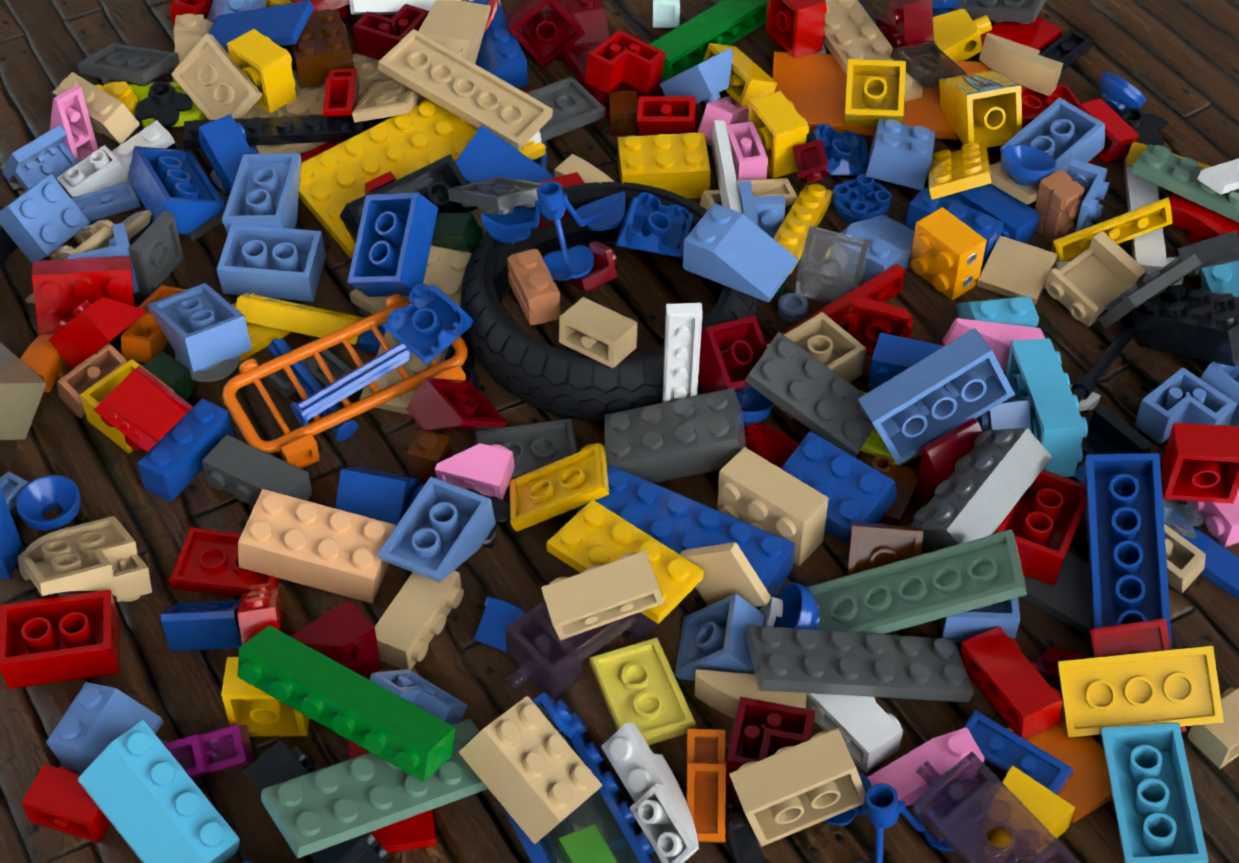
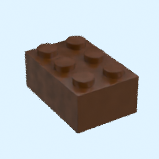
M324 9L318 13L311 14L297 43L289 45L301 89L324 85L329 69L354 68L352 50L338 9Z

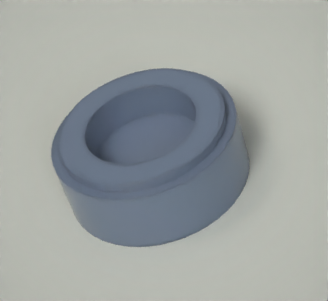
M787 293L778 299L777 314L782 320L799 322L806 318L808 301L804 296L797 293Z

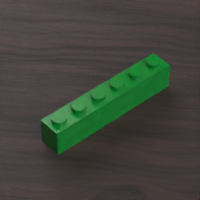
M722 0L650 43L649 45L666 52L661 82L701 63L709 43L730 46L767 22L768 0Z
M269 625L239 647L237 677L417 779L425 782L452 757L456 727Z

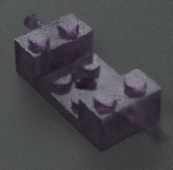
M543 601L505 628L507 654L520 666L519 670L505 678V683L514 692L528 680H532L554 699L581 680V662L625 630L635 639H638L656 626L657 623L639 612L560 640L553 627L546 602Z
M972 751L943 777L933 768L929 761L923 763V766L921 765L917 769L916 773L923 778L930 788L914 801L912 815L938 843L945 840L966 863H1080ZM994 828L1004 829L1010 836V843L1003 848L995 847L988 840V832Z

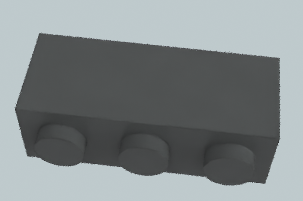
M227 434L202 460L207 483L216 490L222 489L234 495L243 503L249 502L255 505L262 489L306 501L312 495L308 472Z

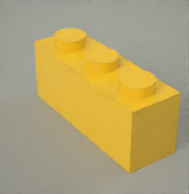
M709 43L703 61L729 48L732 49L733 58L730 84L725 91L740 105L749 106L751 99L775 93L778 83L737 47Z

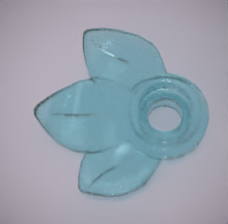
M1162 494L1164 524L1168 525L1178 534L1196 539L1197 534L1193 526H1200L1204 523L1202 515L1188 505H1178L1176 500L1163 499Z

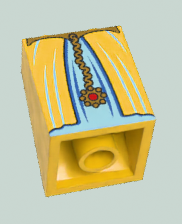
M993 70L939 80L940 107L963 145L978 141L979 144L986 143L987 148L1004 145L1022 130L1020 84Z

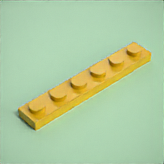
M819 184L805 185L773 238L798 258V261L832 202L833 190H828Z

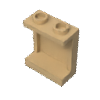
M1101 231L1093 237L1087 250L1059 271L1056 268L1050 270L1044 288L1052 298L1060 301L1075 319L1080 320L1089 327L1108 312L1105 308L1107 304L1118 298L1135 284L1141 283L1147 270Z

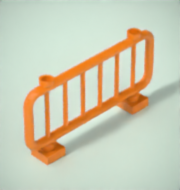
M394 294L385 301L386 309L261 365L255 359L244 361L239 366L241 374L230 379L224 386L222 398L248 445L268 454L281 451L283 461L302 469L320 461L314 435L420 387L425 378L466 380V374L461 368L468 354L465 341L460 336L451 344L455 354L450 359L438 364L434 358L430 362L432 367L411 377L408 376L401 365L396 369L403 378L402 381L383 390H380L374 381L369 384L374 394L352 404L345 398L341 401L345 406L344 408L322 418L318 414L313 417L315 421L291 432L260 379L284 369L300 397L304 400L308 396L290 368L291 365L314 356L331 384L336 379L319 352L343 343L359 368L364 364L348 339L368 330L373 331L385 352L391 348L377 326L386 323L388 316L394 309L404 308L410 303L409 299L404 300L400 294ZM254 382L285 435L271 441L262 440L238 402L236 392L240 388Z

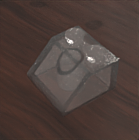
M810 226L797 271L795 293L807 298L832 303L864 284L870 240Z

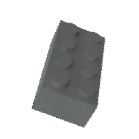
M734 388L605 415L607 469L611 465L651 483L720 470L746 447L744 414Z
M1008 428L982 432L975 439V445L970 452L957 461L954 466L955 470L950 477L936 487L934 497L927 505L916 512L915 520L910 525V527H923L922 546L928 553L986 537L995 532L1052 459L1051 454L1028 428Z

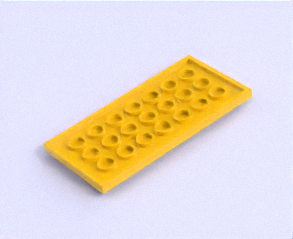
M427 99L415 105L409 114L393 116L301 163L299 198L351 259L353 258L355 243L339 215L346 204L365 196V183L390 171L398 180L450 154L454 161H456L479 129ZM529 141L519 151L533 161L545 155L546 146L542 142L534 144V141Z

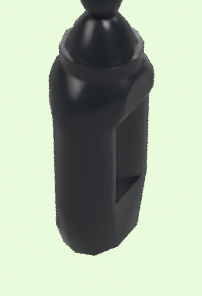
M727 802L726 809L728 812L725 818V837L735 863H764L763 851L748 819L743 816V813L734 809L733 802Z

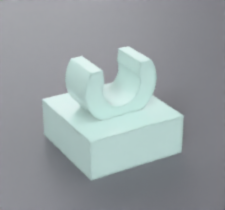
M653 0V28L679 27L680 0Z

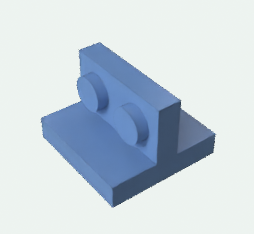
M59 125L13 152L2 173L9 182L16 178L25 191H27L50 174L57 180V177L78 164V161L63 143L67 133Z
M739 181L738 190L743 214L774 238L784 221L786 204L784 195L754 197L751 181Z

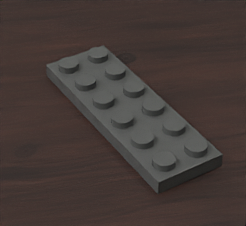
M749 625L745 635L759 690L970 702L974 694L954 639Z

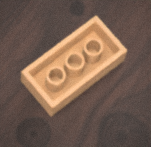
M262 489L238 541L239 567L373 604L389 565L388 562L378 559L377 554L396 528V525Z

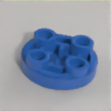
M860 174L857 176V179L847 180L834 186L832 209L840 219L851 224L881 215L887 216L890 212L892 194L884 186L875 182L874 178L866 177V174Z

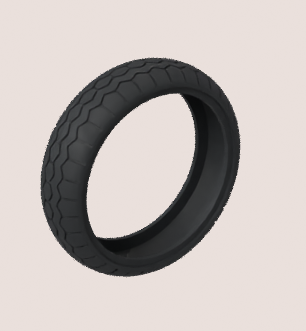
M599 182L578 184V186L562 187L563 194H567L568 201L575 211L585 204L623 191L626 195L627 209L634 197L637 198L639 194L648 192L655 195L660 200L661 205L667 207L678 205L685 208L689 213L694 214L689 233L708 211L699 204L676 193L636 183L601 182L599 184ZM534 206V207H526V208H531V209H533L534 211L536 210L535 206ZM541 213L542 225L554 222L546 219ZM570 213L568 216L560 219L564 220L561 221L567 249L580 245L590 247L589 244L594 241L603 245L614 246L621 227L620 224L615 228L605 231H591L587 225L579 227ZM555 224L541 228H531V234L527 239L515 242L513 245L512 243L496 241L487 232L484 234L467 263L461 287L460 306L474 321L472 326L465 331L469 344L481 365L498 384L514 396L538 409L581 421L592 422L595 420V422H605L606 414L662 403L664 346L647 352L628 355L616 367L611 368L584 354L565 351L534 338L516 325L501 306L505 295L511 288L508 277L507 257L531 249H538L542 258L551 252L562 251ZM664 255L683 265V255L681 258ZM697 275L709 288L717 303L712 312L702 322L701 333L702 329L709 326L756 315V297ZM698 381L697 395H701L703 393Z

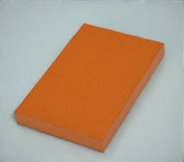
M1062 706L1059 725L1026 740L1072 767L1073 774L1058 796L1076 807L1071 820L1072 823H1075L1112 800L1113 797L1104 748L1091 735L1067 737L1064 708Z

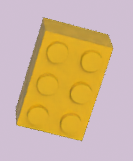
M705 133L618 137V169L622 184L626 182L657 187L687 199L702 198L703 191L710 190L711 170Z

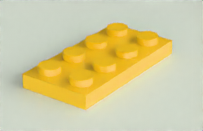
M970 142L963 145L962 149L958 151L942 150L933 154L929 169V191L932 200L992 183L986 143Z
M593 499L547 541V551L580 573H583L593 565H605L617 561L627 553H639L646 550L664 604L641 613L657 624L703 579V569Z
M1213 646L1057 661L1067 737L1101 734V728L1168 723H1179L1180 727L1224 723Z

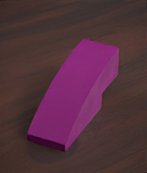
M237 724L207 734H196L164 744L192 780L255 762L246 725Z

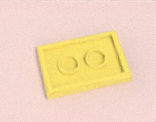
M657 637L589 657L590 668L617 731L625 723H635L649 746L687 734V729H696V722Z

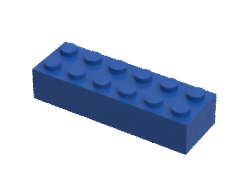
M1159 453L1086 455L1084 479L1092 629L1166 618L1172 649Z
M611 465L607 469L609 495L595 500L597 503L678 554L682 550L736 542L770 596L775 597L793 569L795 543ZM587 504L580 506V508L577 510V513Z

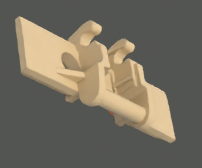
M150 210L133 213L123 221L129 239L150 223L152 215ZM99 220L92 225H87L83 230L74 235V238L80 244L76 249H73L72 246H61L49 254L51 260L67 259L69 255L110 247L109 239L114 238L112 228L114 223L109 220ZM34 292L25 299L27 303L35 304Z

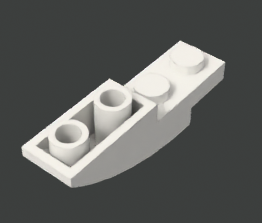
M156 120L112 151L104 145L57 177V180L72 197L130 181L128 175L134 146L166 149L174 144L175 141L171 134Z
M625 723L601 747L635 802L630 807V810L661 862L684 863L699 849L697 833L688 804L663 755L653 754L635 723Z

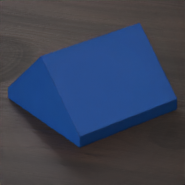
M359 466L341 469L335 509L397 526L404 516L405 509L415 489L419 486L420 479Z
M241 600L174 603L161 614V623L170 651L226 649L242 646L237 615Z

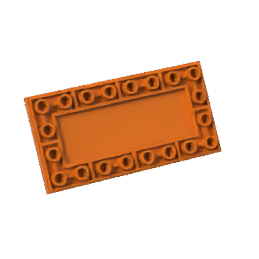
M774 51L772 79L778 83L775 92L781 91L787 100L793 103L799 115L806 119L809 133L816 129L819 124H826L833 127L838 133L848 130L864 136H874L876 127L844 126L847 75L832 54L812 53L793 58L788 52ZM901 58L902 61H906V66L923 88L922 98L904 102L902 124L912 127L923 126L935 132V138L960 140L940 107L939 80L993 69L983 62Z

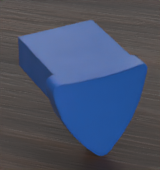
M486 597L484 603L486 608L474 640L510 653L522 619L524 620L527 611L518 604Z

